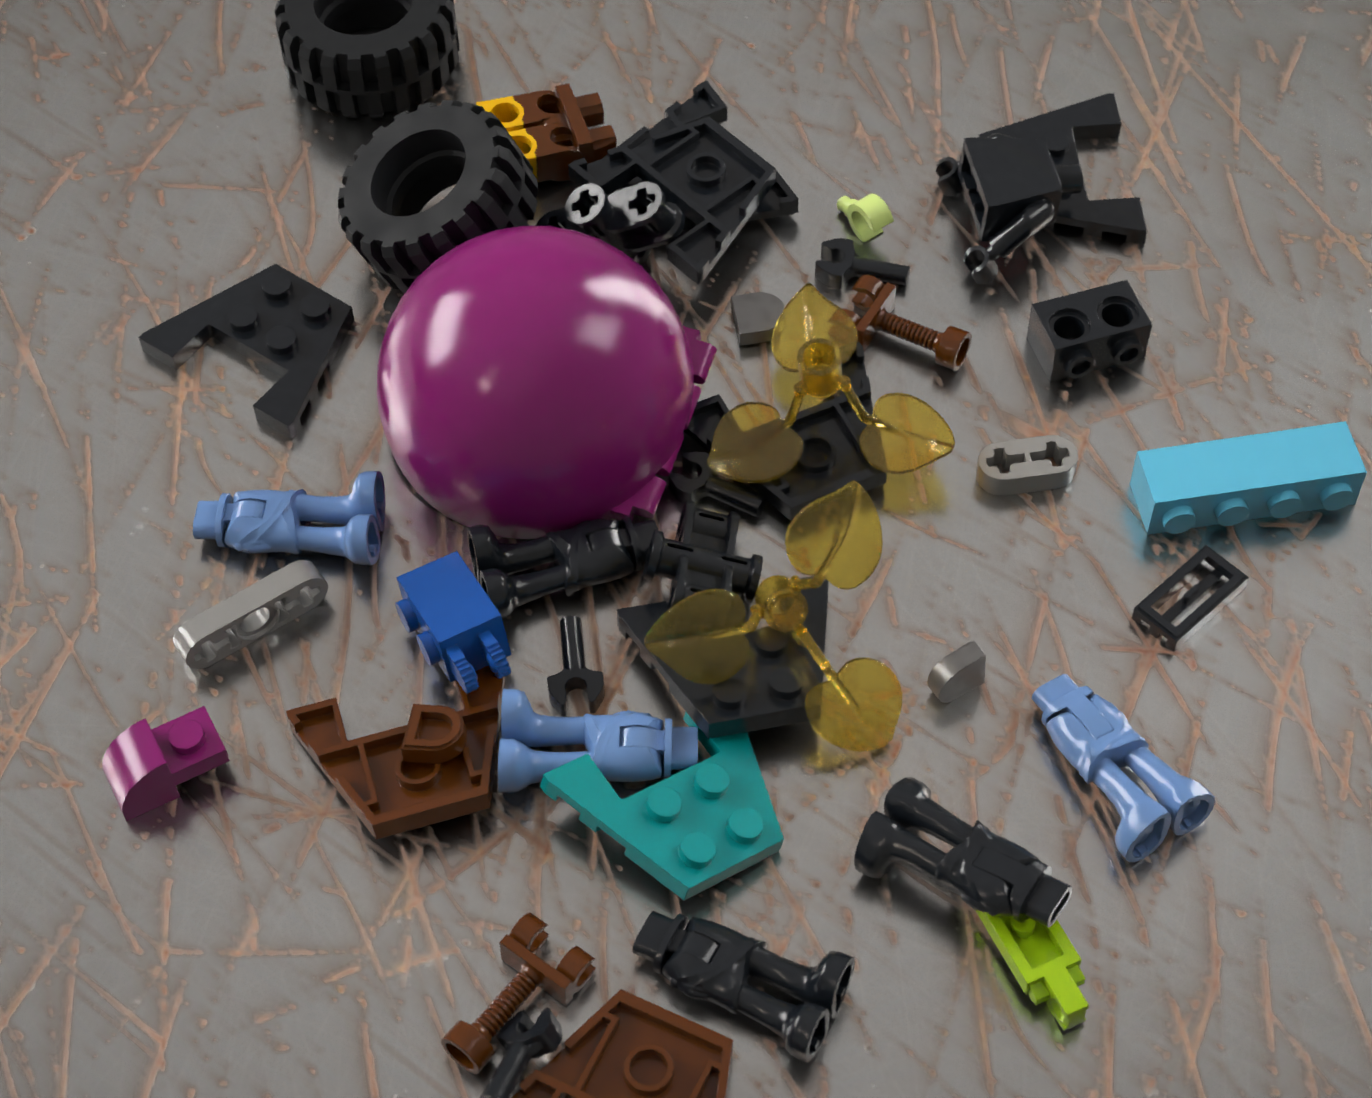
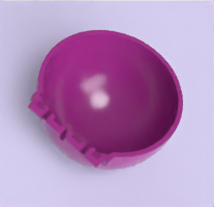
M552 226L505 228L477 236L454 247L424 270L402 296L389 320L379 353L377 365L379 415L391 452L408 482L432 507L463 526L488 525L495 536L514 539H537L546 536L548 532L569 529L587 520L616 519L621 521L622 518L629 517L632 521L634 515L653 518L666 486V482L655 475L669 476L684 439L683 431L689 426L701 394V389L694 385V383H705L717 349L712 344L701 341L700 330L682 326L671 301L657 282L641 265L617 248L598 238L564 228Z

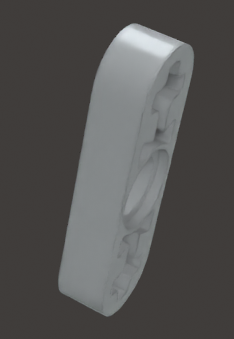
M298 560L292 562L184 622L176 631L173 637V644L190 668H207L315 608L326 596L328 583L311 561Z

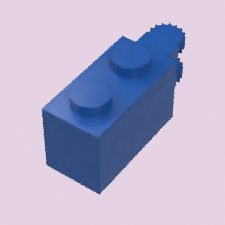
M457 551L396 577L403 598L395 603L398 615L408 633L415 630L418 631L419 634L416 635V639L429 666L438 663L450 683L457 680L467 694L479 689L478 677L475 671L489 666L499 679L511 674L507 657L512 654L502 616Z

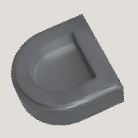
M765 292L731 296V310L740 346L768 342L782 334L786 322V309L778 297Z
M975 641L966 643L945 656L934 666L928 676V687L943 703L951 702L985 683L986 654Z

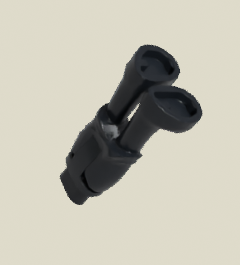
M629 517L622 518L621 524L618 520L595 519L583 521L569 529L548 532L546 536L516 544H503L498 541L488 525L480 524L467 527V540L475 578L503 619L508 617L516 607L565 589L568 597H572L585 587L612 582L642 570L654 530H658L654 519L634 524ZM550 562L554 564V567L528 574L512 575Z
M913 777L901 779L888 791L884 801L885 815L878 811L871 814L862 831L854 856L856 870L869 877L881 878L891 871L896 863H899L927 875L935 880L938 886L947 888L960 895L961 899L975 910L989 913L991 916H1013L1020 923H1024L1030 918L1046 927H1051L1070 900L1073 890L1072 886L1052 877V867L1044 864L1025 848L991 832L979 820L975 822L974 826H971L931 799L930 789ZM921 830L954 848L946 853L911 832Z
M655 911L649 914L632 948L634 954L654 962V972L665 976L670 981L672 988L679 989L688 997L718 1004L733 1014L743 1013L782 1037L786 1050L795 1058L806 1063L814 1058L824 1043L829 1029V1017L835 1019L838 1015L849 988L855 966L854 957L837 951H830L816 967L805 966L767 950L768 944L764 941L748 937L716 922L692 917L689 920L683 914H678L672 919ZM749 976H753L801 1000L804 1004L794 1005L749 985Z

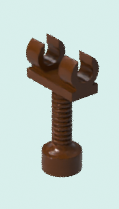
M871 275L861 276L852 288V290L857 291V294L852 299L853 304L866 312L861 319L855 312L849 309L842 308L838 309L828 322L834 325L828 336L839 345L849 346L860 342L863 351H865L877 332L882 330L903 340L905 339L910 343L932 350L936 354L935 363L953 371H957L962 366L969 352L972 340L970 332L954 326H949L944 333H939L936 330L934 331L895 314L893 315L891 312L895 308L896 285L888 282L884 285L881 280Z
M531 912L525 914L515 924L510 934H506L499 942L501 959L519 973L513 977L511 982L505 986L475 1022L469 1024L462 1020L457 1021L441 1039L443 1048L465 1070L478 1074L495 1055V1050L490 1043L492 1037L499 1032L500 1028L504 1026L508 1019L512 1017V1014L520 1008V1005L528 999L537 987H540L560 1003L567 1006L573 999L574 993L581 990L593 975L596 968L591 963L595 958L580 947L575 946L566 953L557 968L554 969L535 955L549 936L544 931L548 924Z

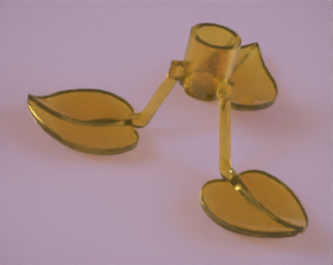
M807 283L785 306L774 327L771 340L772 353L776 362L788 372H799V382L794 385V396L787 415L781 419L776 408L762 402H746L732 408L723 416L716 427L707 464L715 473L737 482H767L785 475L797 464L803 453L801 437L789 427L797 419L804 396L808 394L817 399H825L835 394L838 390L843 391L858 419L867 424L860 434V449L868 463L878 470L890 474H906L920 470L950 454L955 447V439L949 425L935 409L923 400L909 394L888 393L881 396L874 405L873 415L864 409L851 387V379L842 375V364L848 361L857 346L856 326L843 309L825 298L811 283Z
M850 481L837 491L809 503L797 513L789 524L785 537L787 556L797 571L805 575L813 576L812 578L800 579L798 576H793L790 579L785 576L775 575L765 579L756 590V604L751 606V616L747 622H745V605L737 594L724 589H708L694 593L675 604L654 623L644 639L646 648L682 677L695 683L715 684L733 677L744 666L750 652L749 643L744 634L754 632L761 618H764L767 624L774 630L780 632L794 630L828 679L810 689L805 699L806 714L815 731L829 743L850 751H872L885 747L893 739L902 708V690L894 672L879 660L860 657L846 662L836 673L803 625L808 614V604L801 590L819 588L825 578L832 585L843 590L856 588L872 575L879 563L883 545L881 523L877 510L867 492L857 481Z

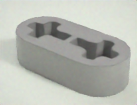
M1059 435L994 442L985 446L978 456L976 480L979 486L986 492L1001 496L1058 489L1068 485L1073 480L1078 462V450L1070 440ZM1053 457L1055 463L1061 464V466H1052L1051 461L1045 458ZM1002 464V468L1009 472L1000 473L999 469L993 465Z

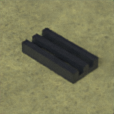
M1205 545L1134 607L1131 619L1139 625L1146 622L1150 626L1148 632L1155 638H1158L1160 635L1167 639L1165 646L1175 652L1246 588L1249 577L1209 546ZM1211 565L1215 568L1186 592L1163 615L1156 611L1206 566ZM1223 579H1229L1178 626L1173 625Z

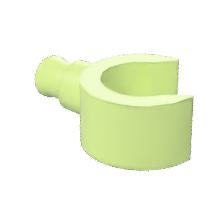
M869 194L860 200L842 196L837 201V209L844 212V215L848 217L853 232L863 243L883 233L882 228L894 221L887 204L876 194Z

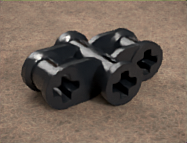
M650 181L640 182L636 185L617 190L608 196L599 185L588 183L577 187L569 195L565 207L544 214L538 220L536 226L565 228L590 235L621 250L639 265H642L649 257L651 248L667 245L681 234L685 224V217L676 204L666 202L664 191L656 183Z
M686 500L680 515L675 540L664 538L662 531L654 530L646 555L643 578L652 580L655 576L672 579L665 613V624L674 625L677 621L710 628L711 635L721 636L727 621L732 594L741 596V600L744 603L751 604L753 602L760 581L763 557L757 554H753L751 558L733 555L740 520L739 512L730 511L728 515L696 508L694 501Z

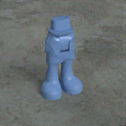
M380 471L361 472L354 481L352 493L337 497L307 495L303 489L289 491L235 492L234 497L230 493H222L219 501L198 502L193 521V536L195 539H215L219 547L233 548L237 551L251 554L286 552L299 555L302 553V550L347 557L354 564L373 565L377 562L380 554L381 541L379 531H383L385 525L386 500L384 479ZM300 521L321 522V523L339 524V525H345V526H343V527H312V526H301V525H300Z
M1062 674L1043 684L1032 694V700L1043 712L1041 721L1056 747L1078 770L1087 785L1093 782L1116 807L1121 820L1115 835V844L1118 851L1128 862H1138L1153 853L1163 842L1169 828L1175 835H1184L1197 828L1213 810L1215 797L1206 787L1195 780L1178 774L1149 750L1147 741L1134 731L1123 712L1119 711L1111 702L1094 694V691L1088 686L1078 687L1067 674ZM1128 766L1147 785L1158 802L1144 793L1120 768Z
M503 689L501 739L498 752L499 793L518 792L532 783L541 782L544 773L587 753L607 781L641 782L660 777L667 778L671 776V770H685L698 763V727L672 726V718H665V726L663 728L664 721L662 719L653 717L649 713L629 710L614 713L613 715H592L587 713L580 717L539 715L533 711L525 692L518 689ZM585 745L586 751L544 752L529 748Z

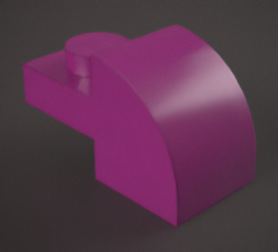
M205 706L154 729L150 728L146 718L133 724L117 736L109 745L103 757L102 768L127 822L179 798L180 794L176 785L225 764L230 759Z

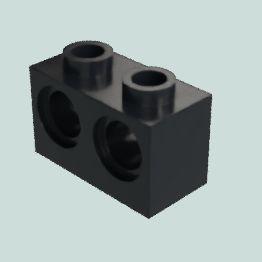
M1128 280L1032 304L1027 339L1051 383L1069 377L1079 378L1089 372L1115 365H1128L1138 359L1145 358L1152 323Z

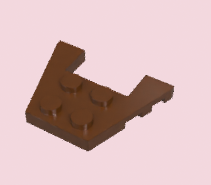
M489 666L475 671L478 677L479 689L468 694L465 693L458 681L455 680L463 710L458 712L464 720L467 743L458 756L443 763L404 762L401 746L407 725L347 740L336 698L287 710L286 713L292 733L377 840L491 808L505 677L497 678Z
M620 989L564 1042V1048L540 1071L535 1069L519 1084V1091L511 1098H727L733 1039Z

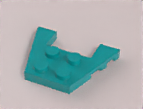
M685 712L683 720L688 727H698L687 712ZM698 727V740L711 757L625 799H621L588 753L544 773L540 785L543 792L555 802L560 797L580 813L579 820L594 832L602 829L626 848L625 856L682 900H686L779 852L784 841L747 732L708 739Z

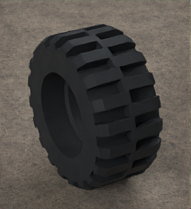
M278 0L276 2L275 24L287 77L292 86L298 89L301 96L312 104L317 102L319 108L332 114L338 110L342 111L345 117L358 118L359 114H369L372 119L384 117L386 112L396 111L399 114L405 110L408 111L411 104L418 102L421 105L430 99L433 95V89L439 91L450 78L449 74L456 68L460 47L454 0ZM368 27L388 28L386 30L367 35L348 34L353 31Z
M442 100L439 106L436 103L428 102L418 105V110L412 113L405 110L394 116L395 121L385 128L381 125L372 133L373 139L366 146L362 144L354 154L355 162L353 166H347L343 174L342 184L345 187L339 188L338 219L341 229L346 233V238L377 275L393 289H400L405 293L415 279L435 260L472 238L495 230L530 226L527 223L528 220H534L538 202L536 200L538 184L537 178L533 174V167L500 120L493 113L485 111L483 107L468 102L462 104L461 101ZM455 185L451 192L439 203L420 212L434 196L446 188Z

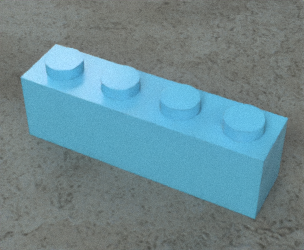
M1344 421L1137 451L1130 486L1147 535L1164 532L1178 534L1197 527L1218 524L1232 526L1245 520L1265 517L1286 518L1295 513L1320 509L1329 511L1339 510L1348 505L1356 504L1367 471L1347 422Z

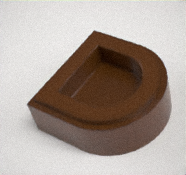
M413 704L401 746L404 762L436 764L447 762L458 756L467 743L465 724L461 714L447 706Z

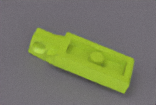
M975 910L1025 995L1028 994L1035 1005L1046 1001L1049 1010L1063 1031L1085 1022L1086 1009H1089V1004L1078 986L1085 983V977L1080 969L1082 959L1058 920L1051 927H1046L1030 918L1026 922L1020 923L1013 916H991L989 913Z

